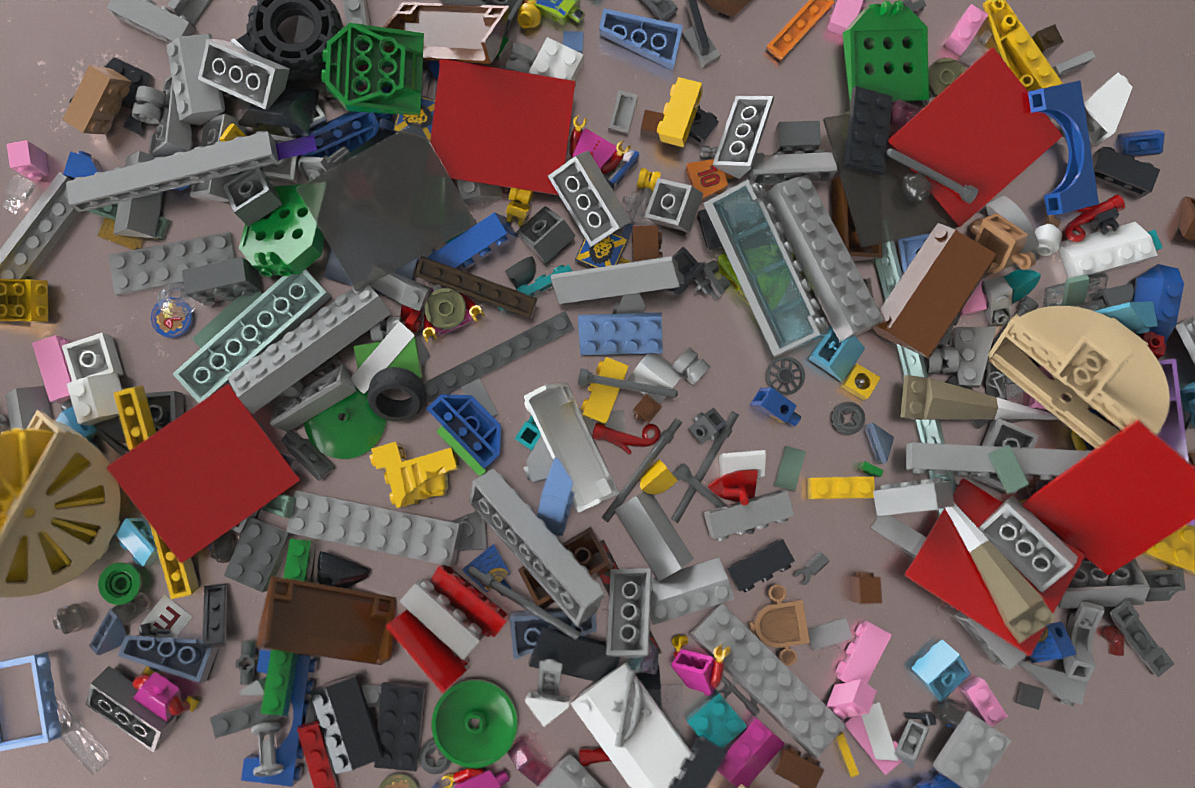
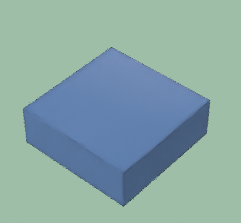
M563 31V45L583 54L584 32Z

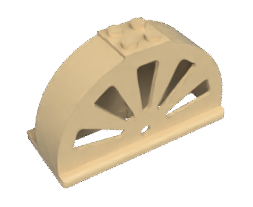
M1072 306L1039 308L1021 317L1016 314L988 354V361L1095 449L1119 433L1120 430L1091 413L1088 408L1098 410L1122 430L1139 419L1155 434L1161 430L1168 414L1170 402L1169 388L1160 363L1147 346L1148 343L1114 317L1110 318L1092 310ZM1020 348L1047 369L1054 380H1050ZM1062 395L1068 396L1070 402L1064 401Z

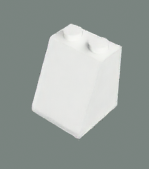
M1116 73L1084 102L1089 140L1095 147L1116 132L1133 88L1129 84L1128 79L1119 73Z

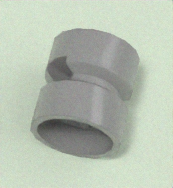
M514 43L509 53L511 59L507 60L504 69L529 73L530 66L533 65L537 57V52L525 44Z
M139 86L136 93V100L138 102L134 103L132 116L146 123H159L161 115L159 108L163 107L165 94L155 88Z
M401 316L389 317L386 321L383 319L370 329L372 342H382L399 321L403 324Z
M945 346L940 350L936 348L930 359L923 356L928 375L939 374L941 371L943 373H956L959 369V354L956 346Z
M689 347L672 367L679 374L684 373L685 379L694 386L711 365L704 359H698V354Z

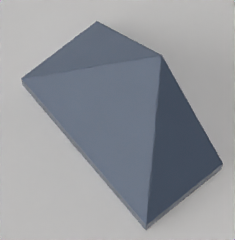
M874 423L864 425L878 464L886 463L894 436Z
M109 609L89 644V647L96 655H102L121 646L126 636L121 617L114 609Z

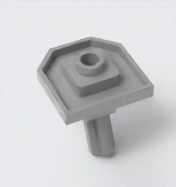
M342 147L330 157L327 155L322 158L302 156L298 163V169L309 184L327 181L330 185L329 192L342 193L345 188L336 176V173L339 171L337 166L343 163V158L350 152L346 147Z

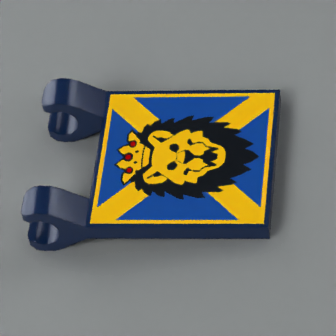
M389 87L387 93H390L393 89ZM421 96V116L397 114L395 122L380 119L379 126L386 130L430 142L435 100Z
M627 224L621 236L613 233L592 247L584 238L575 261L591 268L618 265L632 234L633 225Z

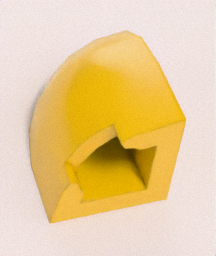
M659 459L642 476L640 487L647 494L655 495L668 490L678 480Z

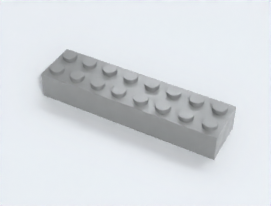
M808 174L778 183L767 192V196H765L767 203H771L776 212L774 217L777 222L781 223L785 232L784 236L791 244L793 253L800 263L839 342L868 331L883 322L884 318Z
M363 280L356 283L345 294L338 296L330 305L321 308L312 318L303 321L298 328L286 333L277 343L268 346L263 353L250 359L245 366L233 371L227 379L237 397L253 414L391 313L378 294Z
M491 469L475 479L472 483L469 498L470 505L576 626H579L595 614L605 593L602 586L589 576L587 569L578 564L573 554L561 545L559 538L547 529L543 520L535 516L531 507L519 498L517 491L509 487L501 474Z
M295 491L294 497L296 501L291 519L288 522L287 533L446 566H455L464 524L304 491Z
M722 603L716 605L689 634L715 660L717 658L714 656V649L722 644V651L729 646L731 653L723 660L725 662L724 670L811 756L818 758L846 726Z

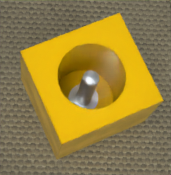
M856 364L848 373L841 388L865 401L869 399L881 377Z

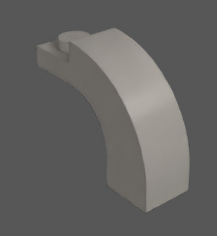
M1004 195L986 204L988 216L998 213L1029 235L1022 253L1026 251L1032 252L1037 261L1036 248L1039 247L1038 239L1023 211Z
M1082 601L1077 612L1071 613L1066 631L1077 655L1063 658L1065 673L1069 678L1088 682L1096 667L1092 654V641L1095 630L1105 612L1101 605Z

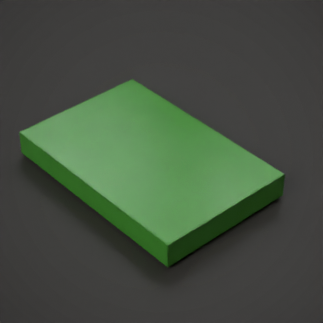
M416 337L409 341L387 368L400 367L408 369L419 376V378H423ZM381 342L354 346L357 370Z
M443 426L436 430L440 437L479 477L488 472Z

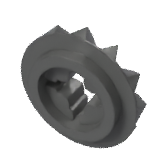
M843 402L835 407L833 411V425L838 432L845 435L855 434L865 424V413L858 404ZM853 412L851 419L854 423L847 422L843 425L845 420L843 414L848 415Z
M429 740L419 751L418 759L420 766L429 774H441L450 767L452 762L437 749L438 755H441L442 758H439L436 765H434V758L427 755L434 754L438 747L434 740Z

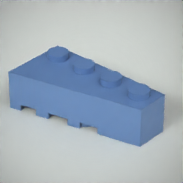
M603 8L599 35L673 71L683 25Z

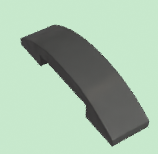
M1125 599L1110 612L1116 627L1126 642L1157 677H1160L1174 665L1166 651L1156 644L1138 619L1140 615L1129 600Z

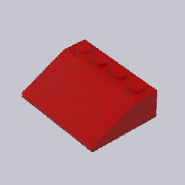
M441 565L435 570L430 580L434 589L440 595L446 596L454 608L463 611L471 623L475 622L480 626L482 633L486 637L492 636L495 638L510 619V614L452 567Z
M408 609L386 625V628L442 694L469 669L467 665L469 662L466 658L463 660Z

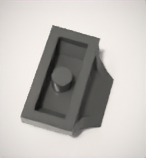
M1183 569L1141 570L1150 586L1146 597L1147 602L1169 601L1175 593L1185 590Z

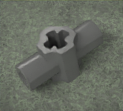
M255 640L241 641V657L236 660V668L240 670V685H250L255 682V668L258 666L259 659L255 654ZM246 659H248V661H251L250 666H248V664H245Z

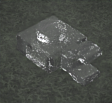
M985 29L977 42L971 41L960 57V60L970 66L989 50L984 46L992 33Z
M14 174L4 191L9 196L3 203V207L16 214L20 208V200L27 202L36 185Z

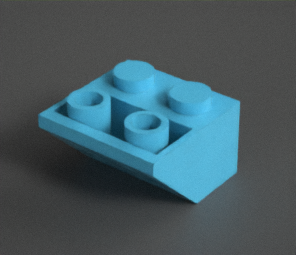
M830 326L827 330L828 334L822 337L808 359L843 382L865 350V347L856 336L839 342L832 326Z

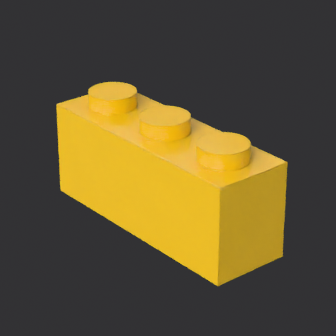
M678 77L676 84L672 85L670 102H667L664 107V119L659 122L657 127V133H659L661 142L680 147L685 146L703 95L702 83Z
M605 357L604 361L600 360L596 372L599 373L598 376L624 380L629 366ZM591 383L588 389L591 392L589 400L584 399L580 410L584 411V417L606 425L620 388Z
M874 477L807 478V499L874 498Z

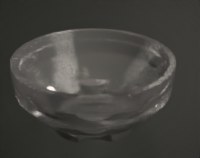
M172 283L165 286L157 297L160 311L170 318H182L189 315L197 304L196 300L185 294L183 283ZM172 291L181 292L180 297L177 299L169 298V294Z

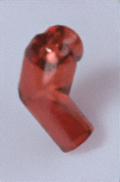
M1106 627L1103 633L1105 638L1113 644V655L1124 656V636L1115 627Z

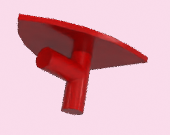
M758 469L739 470L725 474L708 485V488L724 499L741 502V505L746 506L749 504V499L755 497Z

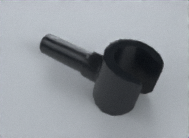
M151 623L139 625L141 636L171 633V629H152Z
M924 712L923 714L905 713V718L924 719L925 726L937 724L932 712Z

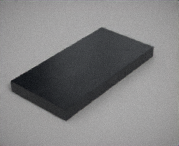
M542 627L528 663L529 667L539 669L540 661L554 660L562 664L561 674L597 682L616 669L621 657L606 655L607 642L582 636L575 640L564 632Z

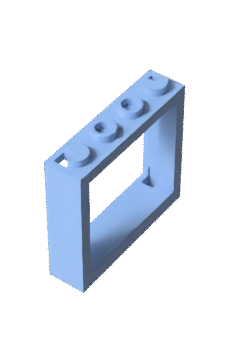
M48 652L0 662V669L31 662L43 732L41 735L5 742L1 741L0 735V751L45 743L62 737Z

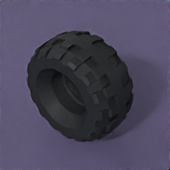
M256 0L257 3L250 8L248 13L249 20L248 24H246L249 43L254 54L289 68L287 80L296 81L297 79L307 81L312 80L318 74L322 75V69L326 70V62H323V49H327V41L344 28L341 16L331 0ZM292 16H303L314 23V30L310 37L299 44L284 43L276 35L279 25L285 19Z

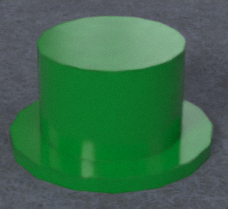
M123 562L113 563L106 567L100 574L98 581L100 595L105 601L114 605L127 604L134 600L142 586V578L137 569L131 564Z

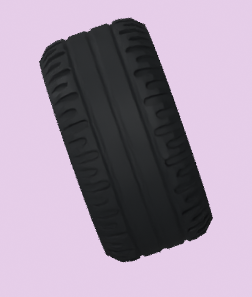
M390 367L380 370L373 376L369 385L367 399L371 410L379 417L389 421H406L415 417L420 412L423 406L425 390L421 379L414 372L400 367ZM386 389H400L407 392L411 397L405 400H393L384 396L381 392Z

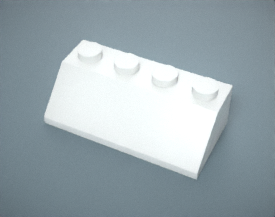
M1135 221L1119 226L1116 231L1110 228L1106 235L1099 231L1086 235L1079 242L1070 240L1061 242L1058 250L1067 278L1087 274L1089 277L1147 261L1157 256L1151 235Z

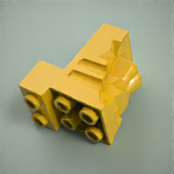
M0 278V321L48 322V280Z
M392 442L371 449L370 460L372 466H376L378 470H386L384 472L385 482L387 485L390 484L392 492L389 493L392 505H396V508H406L418 504V500L446 495L448 490L447 475L461 470L457 453L452 448L410 460L406 458L403 444L398 442Z

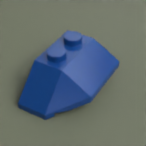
M351 111L310 129V135L315 137L317 150L302 154L303 157L322 158L325 155L330 157L342 147H346L349 152H352L376 135L380 126L375 114Z
M1157 264L1136 278L1131 302H1153L1158 326L1149 328V330L1156 333V335L1164 336L1165 344L1177 324L1184 282L1178 268Z
M441 394L426 408L484 469L500 455L501 425L472 395Z

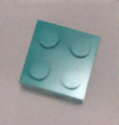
M717 689L685 717L688 724L700 738L703 735L723 748L747 727L745 722Z

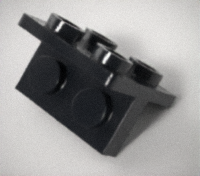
M682 247L672 256L678 262V271L684 275V284H679L677 288L663 289L665 293L675 295L683 293L688 288L687 284L692 279H697L703 273L702 269L705 267L703 262H697L685 247Z

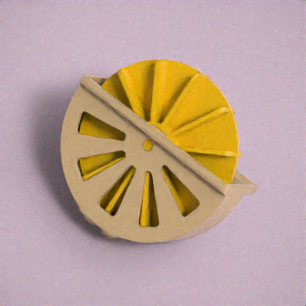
M39 410L36 411L27 429L14 428L13 431L0 434V597L33 596L51 591L70 582L87 570L97 559L100 560L101 556L108 550L112 536L119 529L120 489L118 482L106 468L110 464L106 457L80 433L59 421L51 419L46 413Z

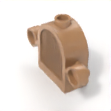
M998 213L984 219L978 218L970 223V231L976 236L975 242L997 254L996 259L986 273H997L1013 266L1015 263L1023 270L1035 266V255L1030 251L1022 253L1029 235Z
M774 584L768 591V595L774 603L762 606L756 612L753 622L749 623V628L764 644L774 648H781L779 660L784 665L791 666L797 661V654L790 646L810 643L803 600L783 601L786 597V589L779 584Z

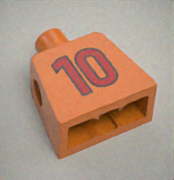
M714 159L686 164L685 170L690 185L703 193L700 204L725 192L728 188L727 180L734 178V176L715 168L712 165Z

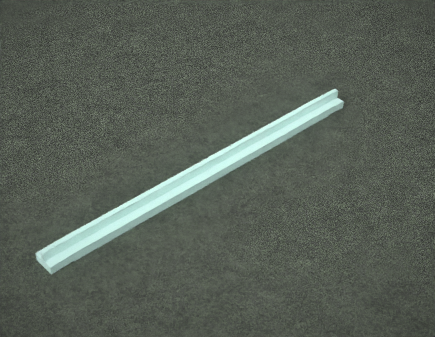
M882 219V258L875 259L886 301L902 277V272L888 219ZM897 344L904 376L912 375L929 378L923 356ZM916 420L922 443L945 444L940 420ZM929 470L931 479L942 477V481H950L953 494L956 489L953 472L948 471L947 475H935L934 471ZM944 508L939 509L940 514L942 513Z

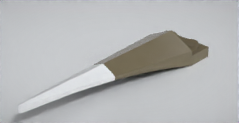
M912 375L904 376L900 416L903 418L916 420L1058 419L1054 414L936 379Z
M955 503L954 506L945 508L983 577L1005 625L1016 640L1021 643L1056 620L1057 618L1043 602L1044 599L961 509Z

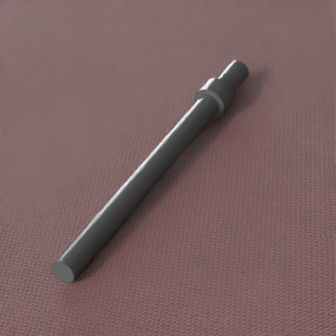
M732 411L726 421L727 423L719 429L721 434L716 438L695 476L698 481L702 482L725 439L731 435L732 427L739 414ZM691 485L671 520L679 523L697 491Z
M675 418L669 428L662 432L660 440L601 518L607 522L610 521L615 514L614 510L622 505L666 444H670L673 440L674 433L682 424L679 419Z
M473 566L469 568L467 573L481 581L483 586L491 587L573 639H578L579 631L494 580L495 577L489 573L485 574Z

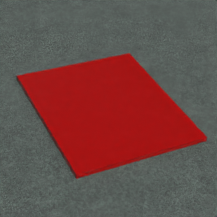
M991 47L897 131L888 142L896 151L962 186L971 185L978 189L975 199L969 204L962 200L959 193L911 168L956 225L961 227L1063 135L1046 114L1040 112L1031 113L1028 91L1000 57L996 49Z
M441 59L439 62L440 68L427 169L425 170L426 175L559 195L548 176L565 164L576 81Z
M229 384L106 467L181 564L300 481L299 476L295 474Z
M1137 419L1022 502V506L1071 546L1084 553L1088 560L1109 576L1195 520V467L1142 421Z
M965 478L959 481L952 494L954 503L977 528L1003 504V502ZM944 508L904 576L1030 656L1046 626L1021 643L1016 640L1005 625L969 550ZM1063 540L1061 541L1078 558L1073 568L1043 592L1013 565L1044 599L1043 602L1052 613L1055 612L1085 557L1084 553Z

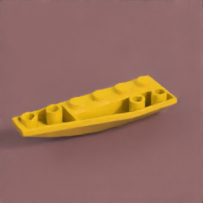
M985 1L982 5L985 13L988 14L987 18L1002 59L1029 92L1063 84L1007 1Z

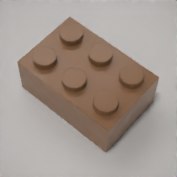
M89 65L62 120L82 133L105 135L112 126L111 122L114 116L120 111V104L129 93V86L132 81L111 68Z

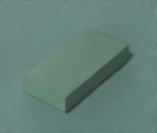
M1087 274L1066 279L1061 306L1084 308L1090 279Z
M1006 445L988 454L1006 493H1011L1029 484L1010 445Z
M785 446L774 486L795 492L806 451Z
M281 493L264 505L263 510L291 519L296 498Z

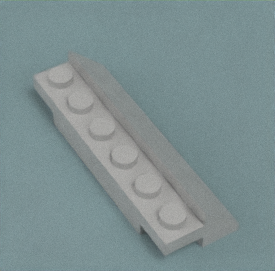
M59 172L0 249V278L25 279L27 276L32 277L80 214V212L69 205L66 182L72 180Z
M671 256L551 275V280L559 304L677 288L679 284H684V275L678 271V262Z

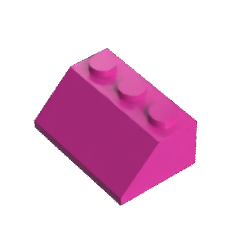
M752 715L745 723L747 727L724 747L727 754L717 770L737 788L741 784L748 788L785 745L755 715Z

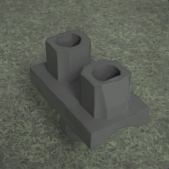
M704 261L703 273L695 279L698 285L694 290L696 292L702 290L705 295L710 293L713 299L717 300L726 292L725 290L731 283L725 276L717 280L714 274L720 269L715 261L708 263Z

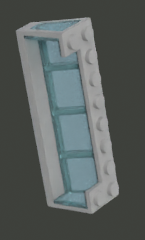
M746 180L703 204L773 356H780L827 335L829 326L824 317L821 318L818 312L820 306L815 298L812 299L809 293L811 287L806 279L803 280L801 276L802 268L798 260L794 261L791 254L793 248L789 241H785L782 235L785 232L781 223H777L774 218L776 214L774 207L771 203H767L765 188L762 184L759 185L757 182Z

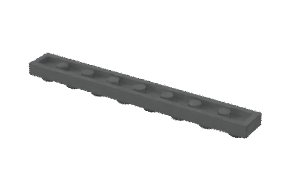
M566 311L424 382V398L427 404L434 402L441 394L448 395L471 381L481 378L574 331L575 328Z

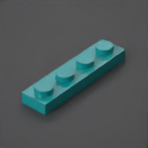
M562 264L554 268L553 273L548 276L543 274L535 279V283L529 286L524 284L517 288V291L534 297L553 286L551 275L572 272L569 264L566 266ZM498 307L501 314L508 311L506 309Z

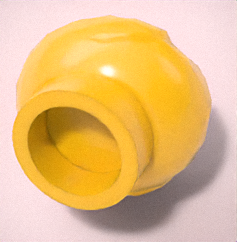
M523 0L522 5L517 11V21L523 28H534L541 23V12L534 5L536 3L535 0Z

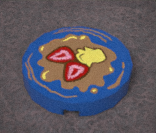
M176 297L160 300L156 303L151 313L153 328L157 333L167 338L181 337L189 332L193 325L192 308L187 302Z

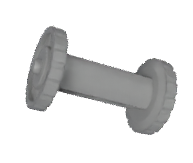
M261 723L251 728V733L258 735L260 766L254 769V776H272L284 771L283 765L276 764L274 733L281 730L279 723ZM265 735H269V739L267 741H264Z

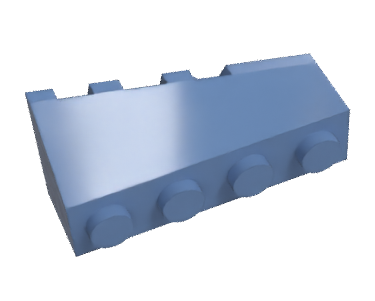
M554 457L541 495L537 518L543 520L547 529L558 537L564 534L575 492L571 491L573 481L560 460Z

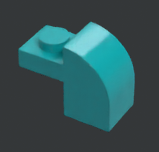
M532 415L514 438L530 450L534 449L541 436Z

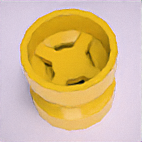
M641 168L636 187L641 189L645 187L649 188L650 191H654L661 172L655 171L652 173L648 169Z
M511 188L508 199L512 201L518 200L523 205L529 206L534 191Z

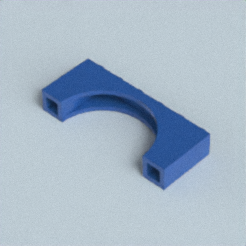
M1081 80L1029 91L1031 113L1040 112L1052 117L1063 130L1068 145L1069 158L1064 178L1056 189L1044 195L1047 215L1064 214L1099 204Z
M271 649L260 650L257 672L267 674ZM298 653L291 696L293 722L287 738L275 749L276 764L283 765L284 771L272 776H254V769L260 766V756L250 754L244 758L241 781L293 787L297 781H300L302 776L300 760L303 759L304 753L297 727L306 722L309 691L314 689L312 675L317 669L315 656Z

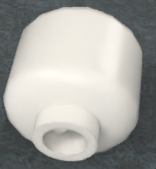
M1052 224L1038 227L1035 230L1039 243L1036 252L1043 256H1049L1057 252L1060 247L1062 232Z

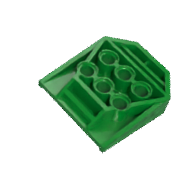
M897 0L893 4L890 1H883L882 4L869 5V8L861 11L843 32L850 103L852 89L855 86L893 96L892 102L929 100L928 27L908 6L903 7L904 5L901 0ZM864 40L869 45L868 49L864 47ZM883 40L888 44L887 49L883 46ZM903 40L906 41V44H907V47H906V48H905V47L903 46V44H902V41H903ZM865 65L869 68V74H866L864 70ZM884 65L888 67V74L884 71ZM903 65H906L907 73L904 72Z
M349 23L327 41V49H323V62H326V70L322 69V82H325L328 91L347 111L421 116L424 33ZM362 45L369 46V49L366 51L359 50ZM387 47L395 48L394 51L390 53L384 51ZM361 65L368 66L366 71L358 70ZM386 67H392L394 69L390 73H385L383 71ZM361 85L367 86L364 92H359L357 88ZM385 87H391L393 89L390 93L387 94L382 92V90Z
M327 181L314 184L274 186L282 205L250 226L245 224L239 249L260 275L271 277L272 275L290 276L300 274L322 256L330 187Z

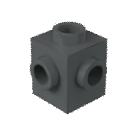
M713 407L706 414L701 412L692 420L695 423L689 429L703 444L708 439L712 442L721 434L718 430L727 422Z

